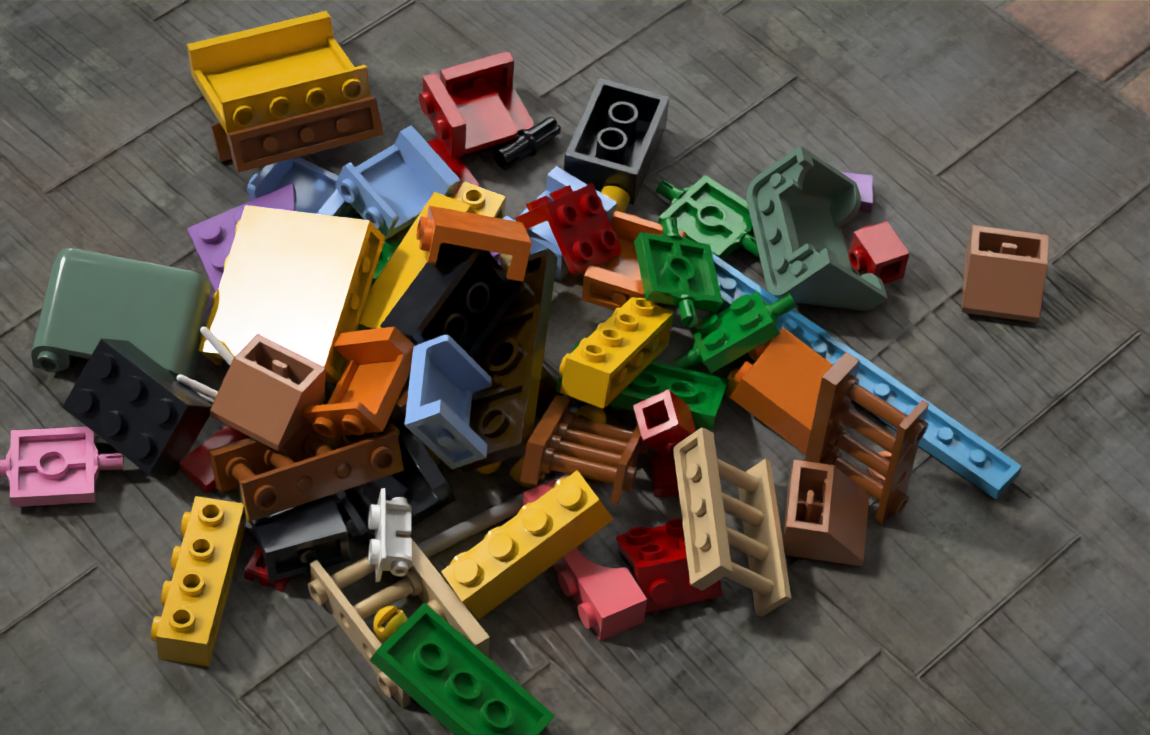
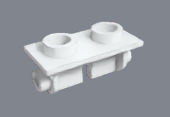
M381 488L378 504L370 505L368 528L375 530V539H371L369 544L368 563L376 565V582H380L383 570L391 571L395 576H404L408 573V569L412 567V538L396 537V535H411L412 507L407 503V499L403 497H395L391 501L385 500V488Z

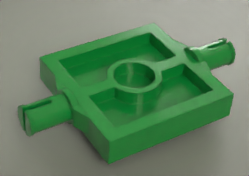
M706 175L694 185L682 190L669 183L666 179H663L658 184L656 193L672 202L671 206L659 216L658 224L665 217L671 216V219L675 217L678 230L686 232L687 239L710 244L711 252L722 260L732 251L741 247L757 258H760L756 239L751 235L754 230L746 200Z
M668 216L660 222L663 234L655 235L640 232L634 241L646 301L677 306L680 310L682 325L692 327L698 323L695 309L717 313L723 304L710 244L694 242L682 237L678 232L676 218L673 217L671 219V216Z
M758 291L752 295H743L733 301L726 310L717 315L712 314L701 319L696 327L690 330L695 340L693 349L673 360L677 367L688 370L702 362V364L707 366L710 373H713L779 335L777 318L798 308L790 292L770 305L763 301Z

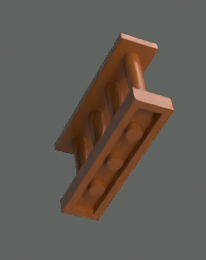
M373 96L227 134L220 122L211 125L219 161L233 159L235 171L238 173L384 135L377 101Z
M845 352L822 377L805 461L835 465L870 496L880 501L875 523L882 526L891 515L897 517L908 503L909 496L906 495L919 441L928 429L929 424L925 422L929 404L922 400L909 415H906L859 385V379L856 378L860 360ZM851 400L897 428L896 437L853 410L854 405L850 403ZM845 424L890 452V461L848 435V429L845 428ZM840 449L885 477L884 485L843 459Z
M556 395L527 442L520 481L536 485L543 472L550 473V470L572 474L578 470L582 477L614 484L610 503L619 504L625 491L632 492L637 471L636 466L642 453L649 455L651 449L642 440L638 424L635 430L575 417L576 413L569 411L572 398Z
M308 420L279 451L252 437L209 450L216 488L223 493L240 486L246 518L249 522L404 471L397 432L391 431L372 437L371 433H365L363 435H341L328 438L317 433L313 429V424Z

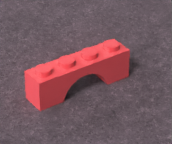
M562 477L523 492L522 507L529 502L536 501L550 491L555 482ZM577 547L553 564L558 573V581L562 591L567 597H573L578 605V614L583 625L587 629L592 628L599 641L644 622L647 598L627 567L610 568L595 564L584 557Z

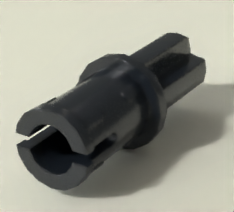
M548 117L529 130H518L517 138L493 150L495 162L501 169L508 170L529 155L535 156L538 153V147L560 134V125L554 117Z

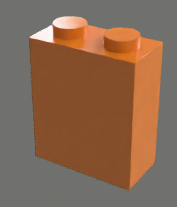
M782 328L779 331L780 334L775 336L774 339H770L756 348L753 355L758 358L753 365L746 361L732 380L738 385L730 395V398L806 455L823 375L833 365L785 328Z

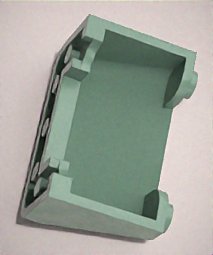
M801 145L752 180L747 189L746 200L769 293L780 299L790 292L796 303L856 311L871 310L888 299L884 284L879 277L872 273L858 276L852 271L841 227L852 220L860 209L861 196L855 181Z
M75 248L61 249L57 253L52 266L32 347L31 358L33 367L47 372L66 370L71 363L72 356L90 359L100 339L103 338L129 341L176 378L179 374H182L194 380L203 355L198 351L201 336L200 329L203 326L206 327L212 309L210 283L204 276L191 270Z

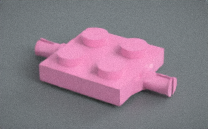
M87 426L12 430L11 447L6 455V460H0V476H7L10 484L11 507L95 502V482L99 476V471L124 470V455L121 453L98 454L95 446V433Z

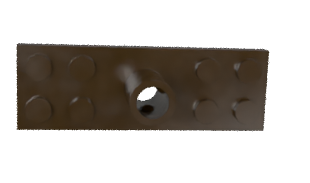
M549 248L529 255L524 281L512 280L520 290V293L472 358L492 378L490 387L472 394L469 427L487 443V456L484 459L458 467L463 473L525 454L527 442L533 433L535 414H545L556 395H564L556 392L558 379L543 366L558 258Z

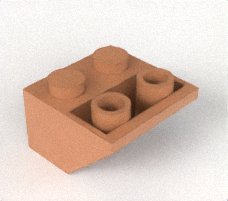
M972 225L964 257L961 312L1038 323L1048 265L1049 235Z
M257 333L233 358L210 409V416L279 451L307 421L302 415L306 406L322 405L325 401L326 367Z
M793 460L782 536L785 555L863 566L869 494L835 465Z

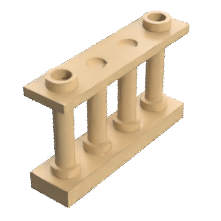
M701 427L673 446L690 585L703 591L718 580L726 577L752 589L755 614L763 617L792 599L771 461L764 459L744 472L717 458L714 433ZM720 478L738 487L739 500L721 491ZM724 512L742 520L744 534L726 526ZM729 546L747 554L749 569L731 561Z
M396 535V537L411 538L410 536ZM413 539L412 567L408 569V573L402 576L400 581L354 606L350 604L340 590L376 571V565L368 563V556L331 576L328 575L318 560L310 564L311 582L308 583V589L313 600L319 606L325 605L377 674L378 684L384 694L389 698L393 696L402 708L410 705V696L369 661L383 643L376 638L363 620L377 613L380 609L397 602L409 594L412 596L418 595L423 603L425 602L489 658L490 637Z

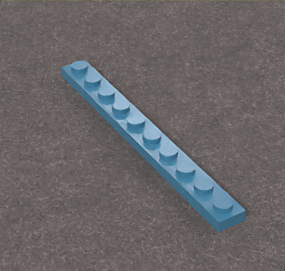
M712 253L723 300L721 309L726 310L737 298L743 295H752L757 291L763 301L769 303V305L778 300L777 297ZM793 309L777 318V328L779 331L785 328L832 365L845 352L860 360L856 378L859 379V385L906 415H909L922 400L927 402L929 407L925 422L929 425L918 446L994 499H997L1020 475L1022 469L1020 464ZM887 423L888 425H890V426H891L892 428H894L895 430H898L897 428H895V427L892 426L891 424Z

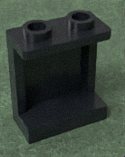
M405 424L398 427L400 431L398 436L400 439L399 446L404 471L332 494L338 511L345 508L350 516L343 522L355 542L363 538L368 547L370 540L375 539V530L368 528L369 509L371 504H378L381 488H385V500L391 501L395 497L407 499V503L412 507L411 527L456 500L446 479L421 440Z
M239 486L240 501L241 503H243L241 489ZM332 495L250 522L263 553L264 569L269 582L310 572V564L318 560L323 568L350 561L348 531Z

